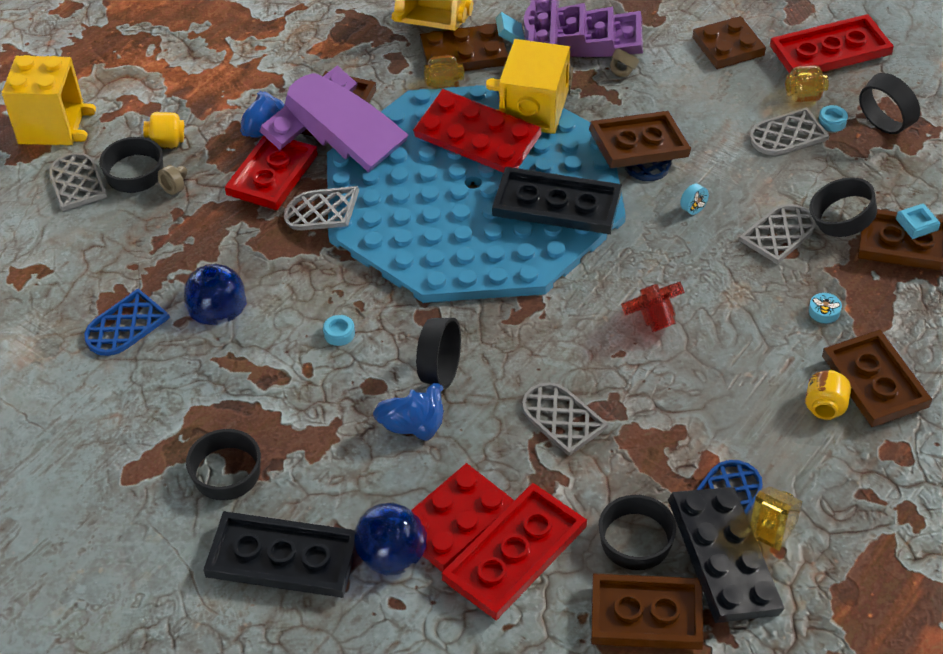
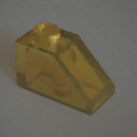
M771 486L760 490L755 497L750 523L756 540L780 551L798 522L803 501L795 498L788 492L780 491Z

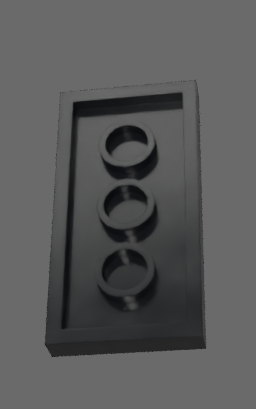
M505 167L492 206V216L611 235L622 192V184Z
M727 487L672 492L668 502L715 623L779 616L785 609L735 488Z
M223 511L203 571L206 578L343 598L359 542V531Z

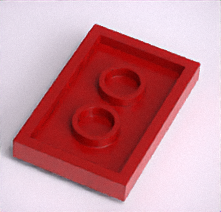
M263 136L225 185L226 195L277 211L317 157V146L292 140L279 150Z
M466 463L394 524V533L443 572L514 499Z

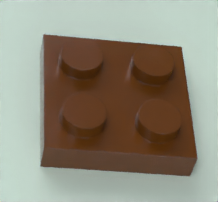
M741 16L693 29L692 38L716 69L765 56V45Z

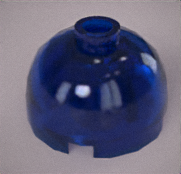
M217 263L206 264L193 271L184 285V303L188 314L197 322L207 325H218L217 320L227 318L228 322L235 319L243 312L247 303L245 286L238 273L226 265Z
M394 502L380 503L368 509L360 517L355 528L354 545L359 557L373 571L385 576L399 575L406 572L403 569L409 567L412 563L416 564L421 559L426 548L427 532L420 518L408 507Z

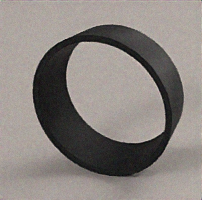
M878 73L874 75L860 92L859 103L863 114L873 126L882 132L898 134L915 124L920 117V105L916 95L904 81L892 74ZM872 89L880 90L894 100L901 111L903 123L893 120L880 109L873 97Z
M144 137L123 138L110 144L102 152L99 165L108 184L115 190L125 193L141 192L151 188L159 181L158 171L163 168V152L161 147L151 139ZM144 155L158 162L151 171L135 178H119L109 174L114 164L129 156Z
M855 177L832 181L819 189L812 197L809 205L810 214L820 230L829 236L846 237L859 233L867 228L877 215L874 187L868 181ZM858 196L870 201L864 211L851 219L841 222L821 220L824 211L840 199Z
M430 318L425 322L420 333L416 354L417 374L421 382L430 385L438 383L444 389L448 388L453 382L461 353V330L456 318Z
M220 429L207 433L192 445L187 454V471L196 488L208 498L215 500L238 498L250 491L259 479L261 464L260 448L254 438L243 431ZM236 448L243 450L251 455L256 463L254 469L246 478L229 486H210L197 479V469L202 460L220 449Z
M645 495L619 497L604 508L599 518V533L605 554L615 564L630 570H646L660 564L669 554L676 536V521L671 511L660 501ZM629 514H640L654 519L663 527L667 535L668 544L661 551L653 555L634 557L614 549L605 539V533L609 525L617 518Z

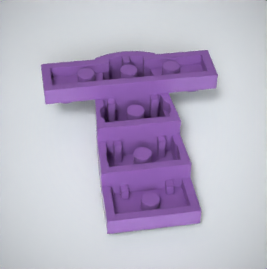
M530 0V6H528L525 12V39L528 41L570 46V57H610L617 48L631 55L643 53L641 11L614 15L613 6L586 11L585 3L558 8L559 0Z
M338 65L323 77L312 73L296 80L288 89L284 108L262 124L259 131L281 150L307 129L323 146L329 143L345 160L351 156L368 173L400 147L408 137L405 131L383 113L352 93L356 89L357 82Z

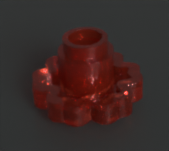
M681 281L660 289L658 284H654L641 289L640 293L642 296L621 304L625 316L641 311L646 326L650 325L652 332H656L676 324L674 319L676 313L670 299L684 294L685 291Z

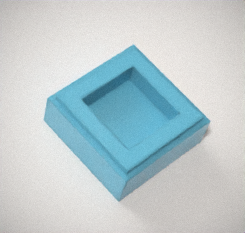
M503 12L496 17L498 36L512 44L514 39L525 40L522 23Z
M924 203L897 212L896 220L912 239L939 230L940 222Z

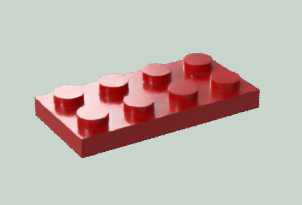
M869 14L772 37L770 41L771 49L793 79L801 78V72H805L806 76L810 73L808 71L809 68H801L800 66L817 65L820 67L816 70L817 74L892 55L894 48L893 44Z
M445 89L440 91L413 129L414 135L417 138L504 173L505 167L519 168L541 136V128L539 126Z
M532 483L441 573L442 581L497 621L587 527V519Z

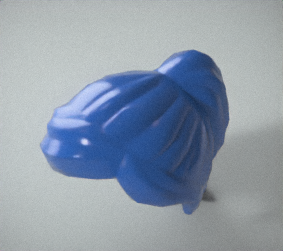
M259 91L255 102L249 106L242 116L241 134L252 138L264 136L259 132L261 125L283 109L285 104L269 93Z
M433 383L427 388L425 393H417L411 389L407 397L383 400L377 404L373 412L374 419L393 433L414 434L420 440H430L441 426L444 410L441 400L443 386Z

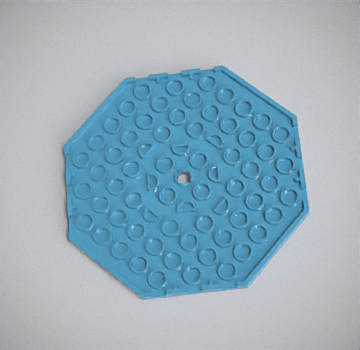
M486 85L408 90L392 102L381 113L405 131L408 137L400 147L369 173L351 156L345 160L334 148L327 152V188L358 186L360 189L349 225L346 227L328 228L329 243L337 248L341 246L351 253V257L368 268L372 266L379 270L383 278L397 287L401 288L403 286L413 292L414 298L422 303L545 295L553 288V283L562 275L564 277L580 264L581 258L590 251L592 253L607 239V234L492 216V206L503 173L415 137L413 129L442 89L499 110V91L488 90ZM565 108L562 110L556 133L541 132V136L518 168L620 184L617 168L609 167L589 131L590 122ZM471 182H474V185H478L480 187L472 189L468 188L467 186L471 185ZM622 192L612 230L614 228L618 229L625 223L626 214ZM336 195L329 203L333 205L340 199L339 196ZM343 202L335 209L339 212L347 205ZM332 211L328 213V220L335 215Z

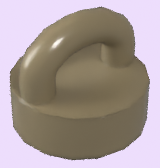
M617 48L612 55L613 59L610 63V69L616 76L627 77L633 69H636L639 59ZM620 62L626 65V69H618L616 66L617 63Z
M167 165L158 171V180L161 187L171 195L181 192L184 189L187 168L184 166L175 168L172 165Z

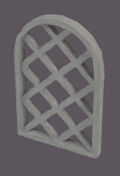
M807 107L761 121L754 125L750 133V142L757 151L774 156L829 140L828 133ZM793 120L799 123L797 127L787 125L788 121ZM802 123L812 125L811 130L802 129ZM771 125L781 127L780 132L771 131ZM785 129L795 131L793 136L783 134ZM756 131L764 133L762 138L755 137L753 134ZM798 133L808 134L807 140L798 138ZM767 134L777 136L776 141L767 140ZM781 138L791 140L789 145L779 143ZM763 143H765V144H768V145H772L773 148H772V149H767V148L763 147L762 145H763Z
M77 152L65 154L57 158L50 166V181L53 183L62 212L107 198L97 165L89 155ZM76 158L84 159L82 163L74 162ZM61 163H64L66 165L62 168V170L56 168ZM70 166L78 167L74 173L67 171ZM82 169L90 170L86 176L79 174ZM94 172L96 174L97 179L91 178ZM63 175L71 176L66 182L59 180ZM75 178L82 179L79 185L71 184V182ZM87 181L94 183L91 188L83 187ZM56 184L62 185V188L59 191L57 189ZM100 185L102 192L95 189ZM67 187L75 189L71 195L63 193ZM79 191L87 192L83 198L76 196ZM61 197L67 198V200L62 203Z
M358 186L303 192L288 203L284 210L285 222L293 230L346 227L349 225L360 189ZM338 195L340 199L331 205L329 201ZM320 197L322 201L313 207L311 202ZM302 200L304 201V203H302L297 208L294 207L298 202ZM344 202L347 206L338 212L335 208ZM326 204L329 208L320 214L317 210ZM308 205L310 210L301 215L299 211ZM332 211L335 215L326 221L323 217ZM315 213L317 217L308 223L306 218ZM296 214L299 218L291 223L289 219Z
M794 204L780 205L772 209L739 237V241L778 264L815 231L816 222L807 208ZM785 211H796V214L786 215ZM772 219H782L783 225H773ZM787 219H797L798 225H788ZM802 219H810L812 224H802ZM789 229H799L800 235H790ZM804 229H810L804 234ZM759 230H770L771 236H760ZM774 230H785V235L775 236ZM755 231L756 236H749ZM761 240H772L773 246H762ZM776 240H787L788 246H777ZM791 240H797L795 243L791 244ZM778 251H784L782 254L778 255Z
M550 382L539 383L531 387L524 395L522 401L524 415L568 456L575 453L608 428V424L560 384ZM552 389L554 390V395H542V390ZM558 391L566 396H559ZM527 399H537V407H526ZM541 400H554L553 408H542ZM557 400L570 401L569 409L557 408ZM573 402L581 409H573ZM530 412H537L536 419L530 414ZM540 413H553L552 421L540 420ZM557 413L569 414V422L556 421ZM573 414H584L585 422H573ZM589 416L597 423H589ZM544 426H552V433ZM556 426L568 427V435L556 434ZM572 427H584L585 436L572 435ZM589 428H597L589 434ZM560 440H568V447ZM572 440H581L571 447Z

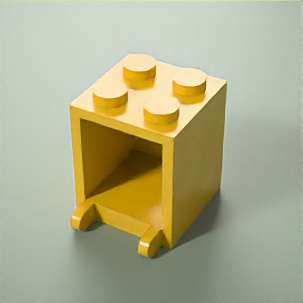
M395 0L391 19L394 22L455 31L471 16L473 0Z
M514 39L501 78H490L486 81V88L488 90L499 91V111L539 126L541 132L555 134L569 91L570 46Z
M15 56L2 90V96L18 144L73 145L74 142L86 141L88 133L84 130H78L82 116L94 115L96 106L83 102L71 57Z

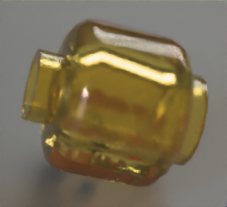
M453 55L430 58L428 65H424L426 87H431V89L459 87V80H464L463 64H458Z
M817 65L794 67L790 74L786 75L785 79L786 94L791 96L797 103L818 101L829 87L827 74H823L821 68Z

